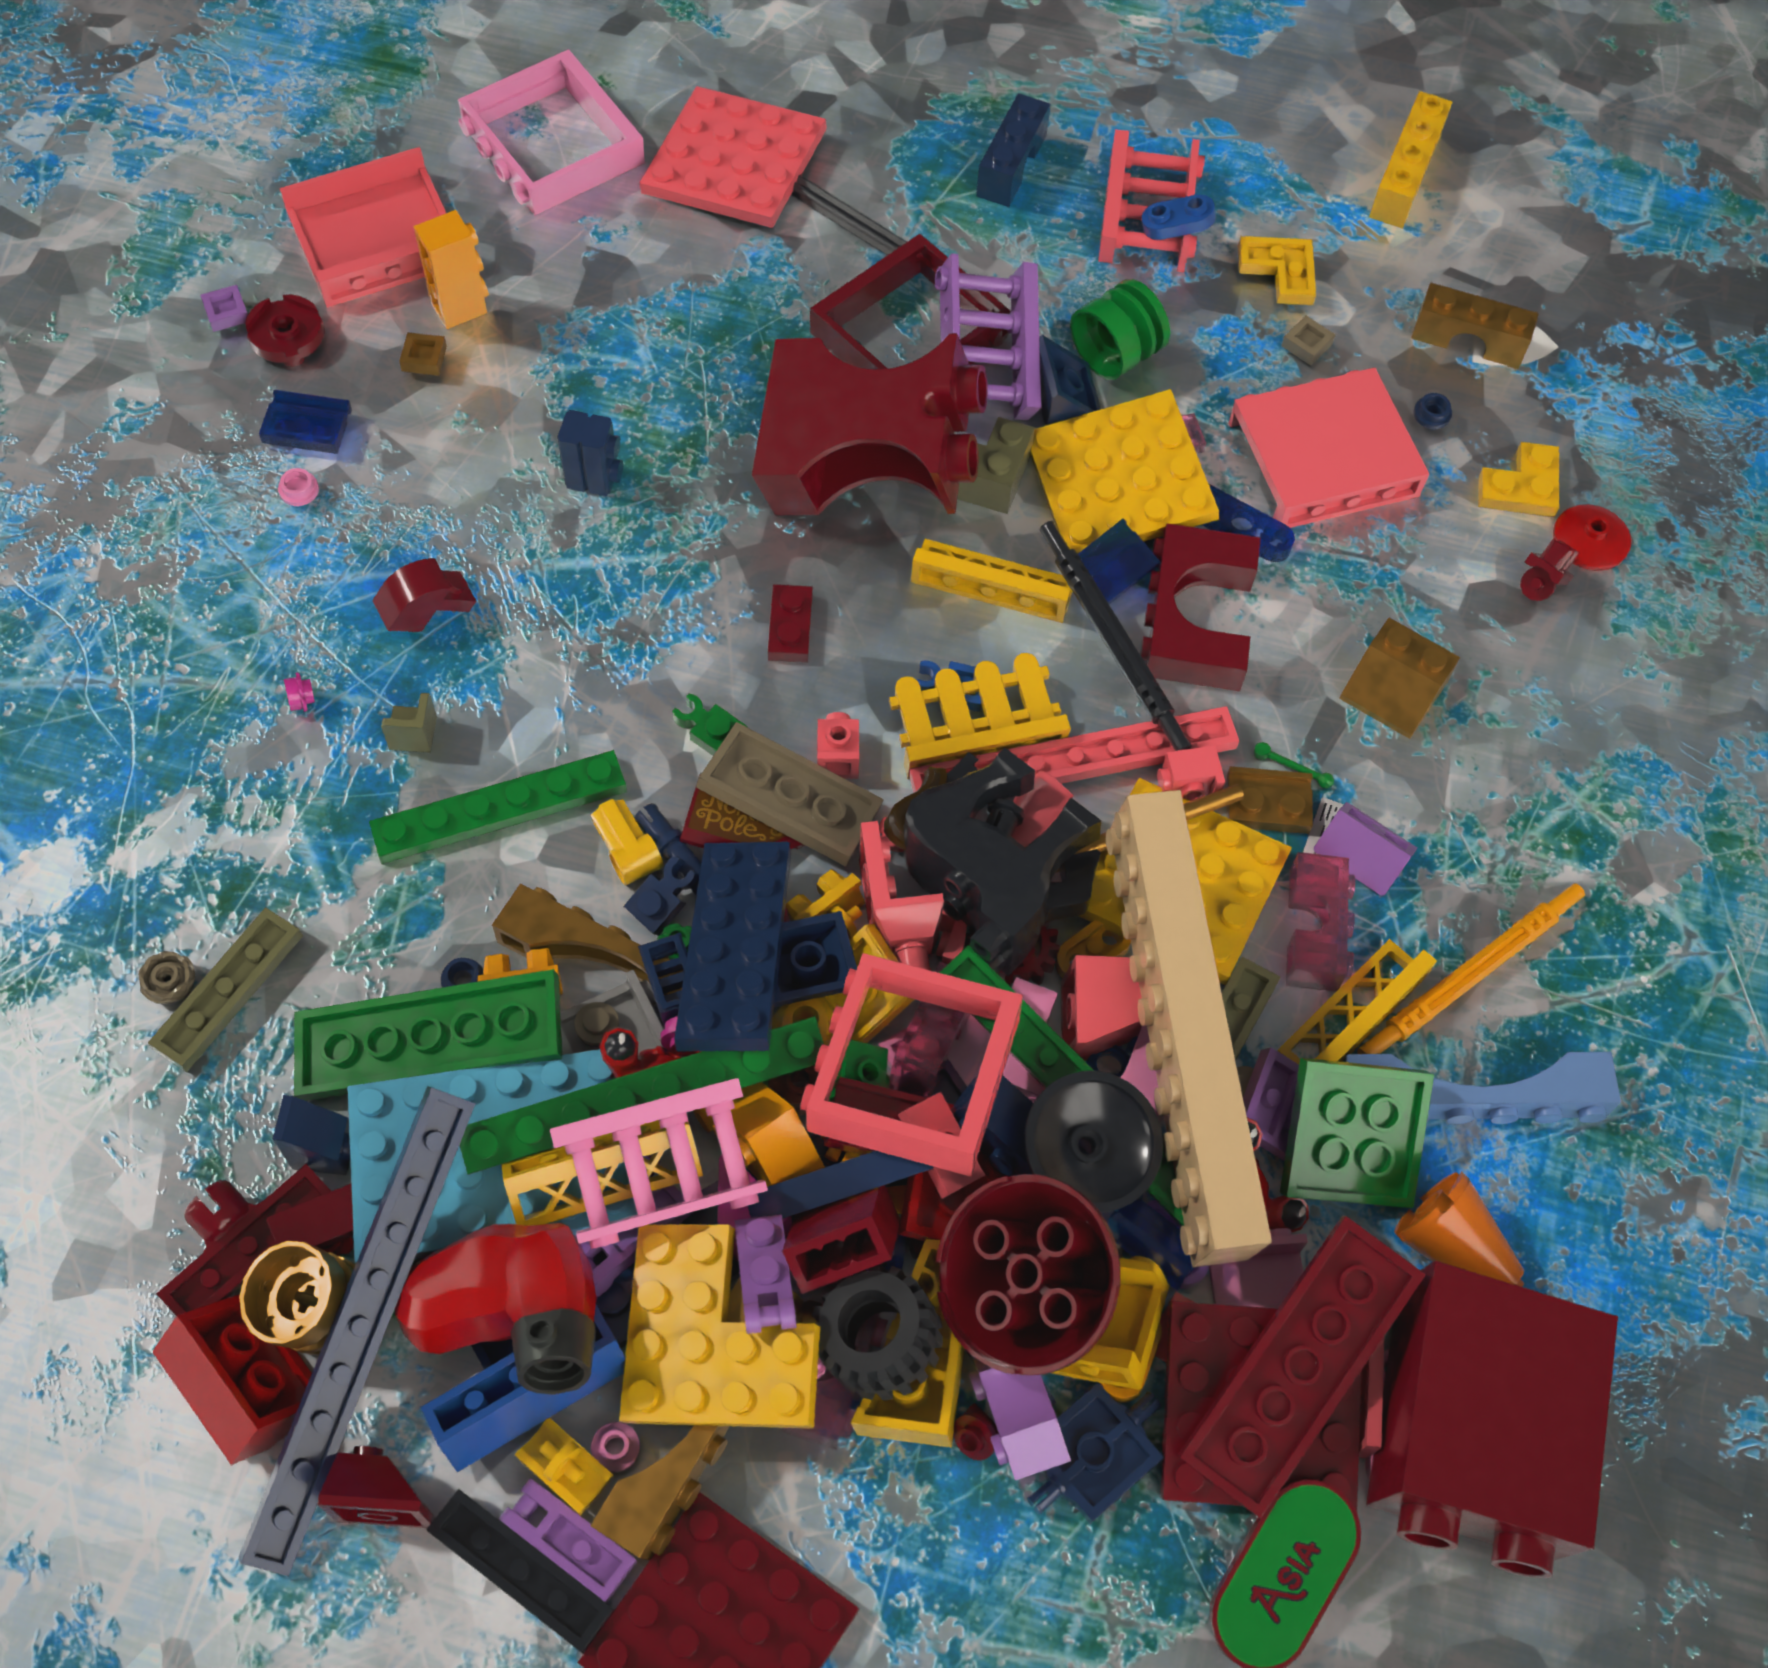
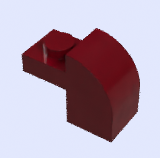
M435 558L414 561L401 567L386 579L372 600L388 631L422 632L436 610L469 612L476 603V599L461 572L441 570Z

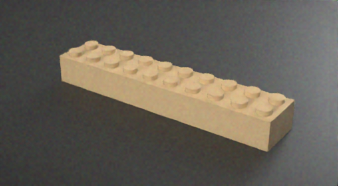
M1181 791L1127 795L1119 812L1115 813L1110 829L1106 831V846L1109 855H1115L1117 870L1114 872V889L1117 897H1123L1125 912L1122 913L1121 924L1124 938L1126 940L1131 939L1133 955L1130 956L1129 961L1130 974L1133 982H1139L1142 999L1138 1000V1017L1140 1024L1147 1026L1150 1043L1146 1045V1059L1149 1069L1151 1071L1155 1070L1158 1087L1154 1091L1155 1107L1158 1115H1164L1167 1133L1163 1134V1150L1166 1160L1173 1162L1176 1179H1173L1171 1183L1172 1198L1176 1208L1181 1207L1185 1226H1181L1180 1229L1181 1246L1184 1254L1190 1255L1192 1268L1247 1261L1271 1244L1272 1239Z

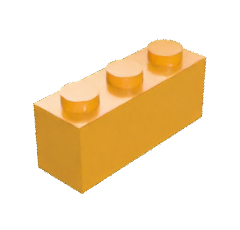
M453 210L414 225L431 305L445 328L450 329L487 314L485 297L489 296V292L479 273L484 271V267L478 252L474 248L475 245L479 244L472 224L470 222L464 223L457 210Z

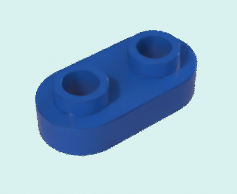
M1192 195L1158 202L1147 207L1142 214L1144 233L1154 240L1202 232L1210 228L1216 220L1214 202L1206 195Z

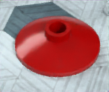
M1589 504L1573 506L1565 510L1554 524L1553 539L1563 541L1580 553L1573 562L1578 567L1594 571L1608 570L1622 563L1630 551L1631 535L1626 524L1620 517L1606 508Z

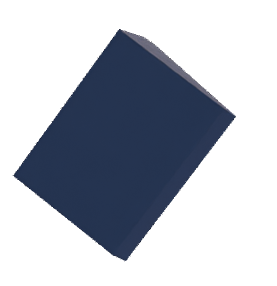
M1042 334L1039 337L1041 411L1045 426L1101 410L1089 363Z

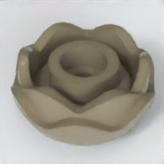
M163 951L149 957L140 968L138 974L140 992L148 1000L157 1004H172L182 1000L189 994L195 982V970L190 959L169 951ZM166 977H171L170 981L164 982Z

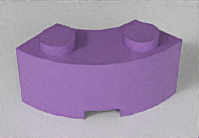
M973 1357L977 1371L968 1374L977 1400L987 1399L999 1432V1434L991 1436L990 1439L999 1465L1009 1463L1016 1481L1070 1462L1071 1459L1041 1375L1004 1373L985 1365Z

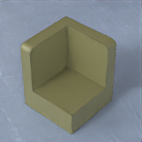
M430 693L420 694L418 707L393 706L391 718H383L381 728L389 750L431 753L437 715Z

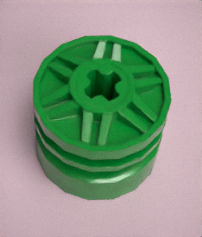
M1135 279L1123 280L1114 288L1107 290L1101 298H1095L1075 311L1070 321L1071 336L1078 354L1084 361L1089 363L1090 369L1096 375L1106 380L1118 379L1133 369L1140 361H1145L1152 354L1162 350L1169 343L1171 334L1169 319L1163 305L1144 283Z

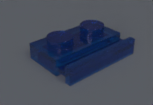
M274 390L273 402L269 403L259 431L261 442L264 444L338 454L348 424L347 417L352 412L350 401Z
M1124 518L1078 553L1109 605L1159 566L1160 563L1159 559L1136 532L1130 529Z

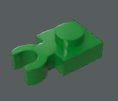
M693 694L686 696V704L694 710L693 712L685 714L677 708L672 710L674 722L681 728H692L689 731L690 740L712 756H714L736 722L748 727L717 704L709 711L703 709L700 698Z

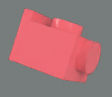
M833 712L828 714L826 719H818L817 764L844 779L859 778V719H851L848 714L843 712Z
M1215 745L1167 752L1162 769L1157 771L1158 786L1161 787L1162 792L1180 790L1182 799L1190 801L1222 790L1226 782Z

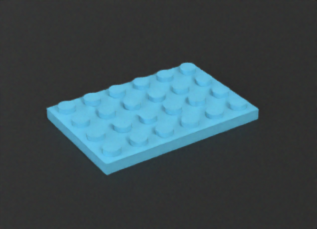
M600 1049L562 1055L561 1060L463 1069L347 1086L355 1263L367 1238L427 1086L475 1103L468 1124L616 1079L602 1060ZM460 1146L458 1147L414 1260L422 1259L433 1251L452 1244L476 1230L493 1224H516L503 1182L501 1165L468 1175ZM623 1162L618 1165L611 1178L627 1185L630 1183L625 1163ZM603 1168L597 1171L604 1174L607 1168ZM574 1177L565 1192L581 1199L583 1196L578 1177ZM557 1182V1183H554V1184H550V1185H552V1186H554V1187L557 1188V1187L559 1186L560 1182ZM606 1185L603 1192L613 1188ZM538 1188L518 1194L524 1215L544 1210L552 1195ZM633 1197L605 1206L609 1222L637 1214ZM559 1200L556 1206L564 1204L566 1202ZM587 1212L547 1223H563L569 1226L574 1235L579 1230L590 1228Z

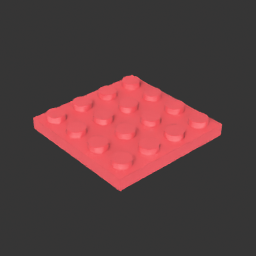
M696 86L639 182L641 193L773 228L793 192L794 183L797 182L798 175L802 176L827 130L826 119Z

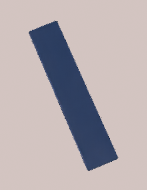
M873 1151L767 1187L768 1191L758 1193L759 1202L749 1205L748 1209L751 1218L782 1214L784 1219L931 1170L934 1166Z

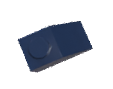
M283 1095L272 1140L290 1167L294 1170H299L307 1164L314 1172L347 1176L351 1161L349 1118L297 1097Z

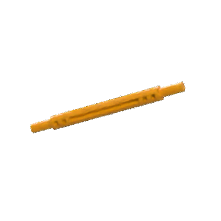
M1574 883L1549 903H1540L1533 911L1524 915L1511 928L1434 987L1409 1003L1396 1016L1388 1019L1386 1027L1359 1047L1357 1053L1381 1054L1396 1041L1404 1042L1412 1033H1416L1423 1025L1430 1022L1434 1016L1525 946L1534 942L1538 936L1543 935L1549 928L1556 925L1561 914L1585 897L1583 888Z

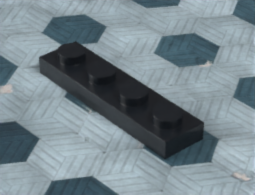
M459 1488L426 1529L429 1534L582 1654H584L614 1612L612 1607Z

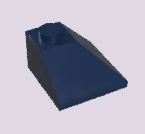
M841 911L785 922L783 924L774 1007L843 993L848 971L850 969L857 970V965Z

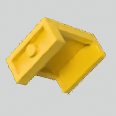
M1134 1256L1131 1259L1119 1258L1121 1270L1119 1297L1115 1312L1105 1333L1097 1344L1081 1359L1051 1374L1141 1389L1170 1287L1158 1264L1141 1256Z

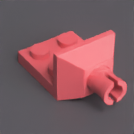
M878 821L862 822L860 827L859 866L868 924L876 926L899 963L932 971L929 965L928 954L932 953L940 935L944 905L943 893L897 898L894 875H889L888 862H891L889 839L887 836L880 837Z

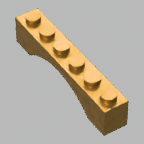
M520 883L492 924L497 943L526 957V953L530 950L548 948L552 959H584L604 963L624 972L634 970L639 981L647 980L649 982L638 948L640 944L632 941L631 937L619 927L610 925L607 928L595 922L593 917L585 910L576 906H572L570 909L558 903L551 893L542 888L536 887L533 890ZM669 957L653 961V964L656 965L669 961ZM680 970V971H677V972H674V973H671V974H668V975H665V976L658 977V979H662V978H665V977H668V976H671V975H674V974L683 972V970ZM682 988L671 992H667L664 994V996L682 990Z
M741 1277L730 1293L728 1322L745 1323ZM792 1291L796 1323H799L804 1312L800 1309L803 1299L796 1292ZM694 1425L687 1436L665 1457L641 1472L617 1481L592 1522L591 1527L641 1559L650 1560L654 1554L661 1555L673 1538L675 1529L671 1525L681 1508L685 1511L689 1509L698 1496L701 1484L697 1481L707 1464L713 1466L721 1457L727 1445V1439L723 1437L730 1426Z

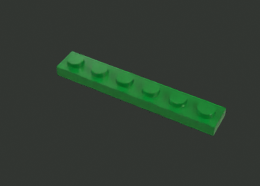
M611 750L370 820L369 824L380 862L385 864L626 793L627 788L615 751Z

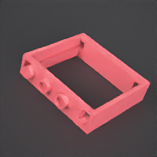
M863 953L857 970L850 969L848 971L843 989V995L847 996L844 1006H836L829 1027V1032L833 1034L829 1046L822 1044L818 1052L815 1072H819L816 1083L815 1085L807 1084L803 1093L800 1110L806 1111L807 1132L972 1177L1020 1021L1023 995ZM869 987L995 1020L959 1137L829 1102Z

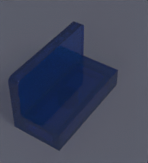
M1140 1198L1118 1211L1115 1210L1109 1217L1107 1224L1113 1234L1115 1243L1133 1257H1145L1158 1264L1168 1284L1178 1291L1196 1268H1192L1190 1255H1185L1183 1252L1180 1229Z

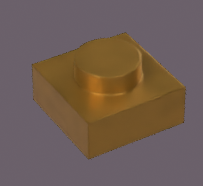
M407 332L399 360L401 371L439 376L447 348L445 336Z

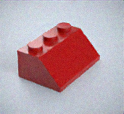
M240 1294L177 1315L152 1351L231 1465L269 1450L288 1435L312 1375L296 1351L288 1347H280L264 1342L250 1332L241 1315Z

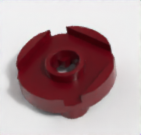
M292 294L282 295L283 300H277L272 303L270 298L259 302L252 308L246 318L247 338L252 350L261 358L271 362L284 363L289 367L301 365L305 357L312 354L319 347L325 335L324 324L315 304L304 297ZM292 325V329L287 332L278 331L279 327L286 328Z

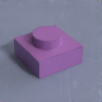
M237 285L200 295L213 332L246 323L248 314Z

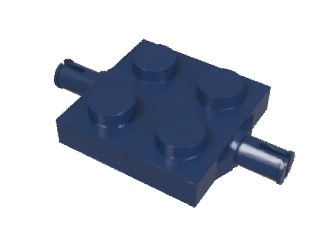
M1098 1382L1062 1413L1057 1420L1071 1461L1044 1470L1048 1481L1031 1496L1027 1497L1030 1506L1032 1507L1044 1495H1047L1034 1508L1041 1515L1046 1508L1061 1496L1071 1502L1091 1525L1158 1465L1164 1457L1149 1441L1142 1425L1144 1421L1162 1407L1159 1400L1156 1399L1146 1409L1142 1410L1153 1400L1154 1394L1147 1391L1142 1398L1128 1409L1126 1406L1116 1402Z

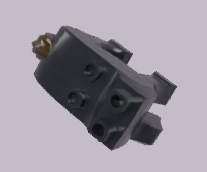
M1004 748L992 763L982 769L975 767V763L979 759L970 752L948 773L943 768L929 767L924 772V781L917 792L904 797L894 804L884 821V833L892 843L904 849V859L908 872L916 882L930 895L943 893V910L946 914L956 921L961 919L974 930L975 933L970 937V946L973 951L997 974L1002 971L1009 977L1036 945L1046 923L1056 919L1081 916L1088 910L1093 879L1101 852L1094 849L1075 853L1100 839L1102 820L1073 798H1070L1056 820L1033 842L1024 847L999 828L975 819L978 812L996 798L1022 796L1034 789L1035 770ZM1060 868L1062 882H1051L1054 874Z

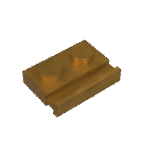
M1229 767L1227 773L1228 787L1238 784L1243 790L1244 799L1227 805V818L1251 829L1302 834L1310 833L1313 827L1312 773Z

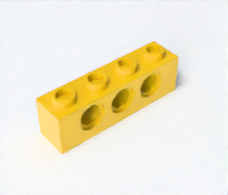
M1422 91L1418 92L1379 185L1369 218L1403 229L1442 134L1453 101Z

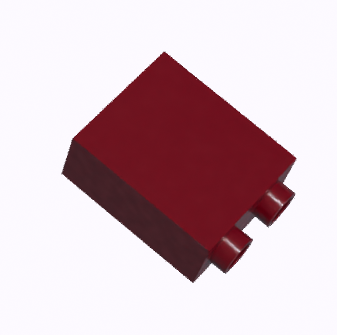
M1434 1261L1420 1270L1426 1274L1393 1323L1383 1389L1381 1448L1373 1455L1366 1506L1398 1515L1396 1534L1399 1538L1410 1543L1434 1549L1453 1550L1458 1548L1459 1534L1493 1544L1491 1564L1498 1569L1521 1576L1550 1578L1553 1576L1554 1560L1594 1550L1618 1316Z

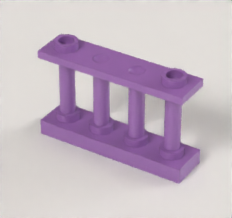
M951 253L944 264L938 267L935 276V288L940 290L941 342L949 333H957L960 339V324L1008 330V333L1012 334V347L1010 350L962 345L967 360L970 362L1008 365L1009 369L1013 370V383L1011 386L988 384L987 399L1008 401L1013 406L1014 420L1028 421L1041 408L1038 264L1023 262L1009 278L959 273V254ZM959 289L1007 294V297L1011 298V312L1003 314L960 309Z

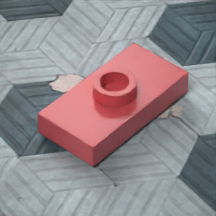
M941 1092L898 1114L903 1122L959 1137L961 1131ZM977 1160L972 1177L937 1167L927 1171L941 1198L985 1176Z

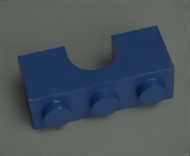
M1020 93L1017 94L979 164L977 197L1010 207L1022 184L1027 158L1035 159L1047 136L1050 103Z

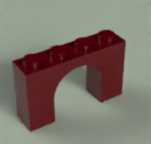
M1166 523L1163 539L1155 538L1152 561L1159 562L1158 571L1151 570L1148 585V594L1155 595L1154 604L1147 603L1143 625L1144 627H1150V636H1143L1140 655L1146 661V665L1154 678L1240 692L1248 669L1251 636L1207 630L1192 624L1180 613L1175 603V597L1182 591L1195 586H1214L1250 592L1258 570L1261 537Z

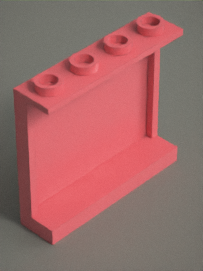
M420 147L279 188L287 215L327 308L425 278L413 226L443 215L446 211L425 168Z
M1375 367L1361 371L1353 370L1344 375L1327 379L1318 378L1309 383L1292 387L1283 386L1275 391L1262 394H1249L1234 401L1228 424L1230 428L1241 426L1274 496L1277 507L1273 521L1278 531L1420 497L1429 472Z

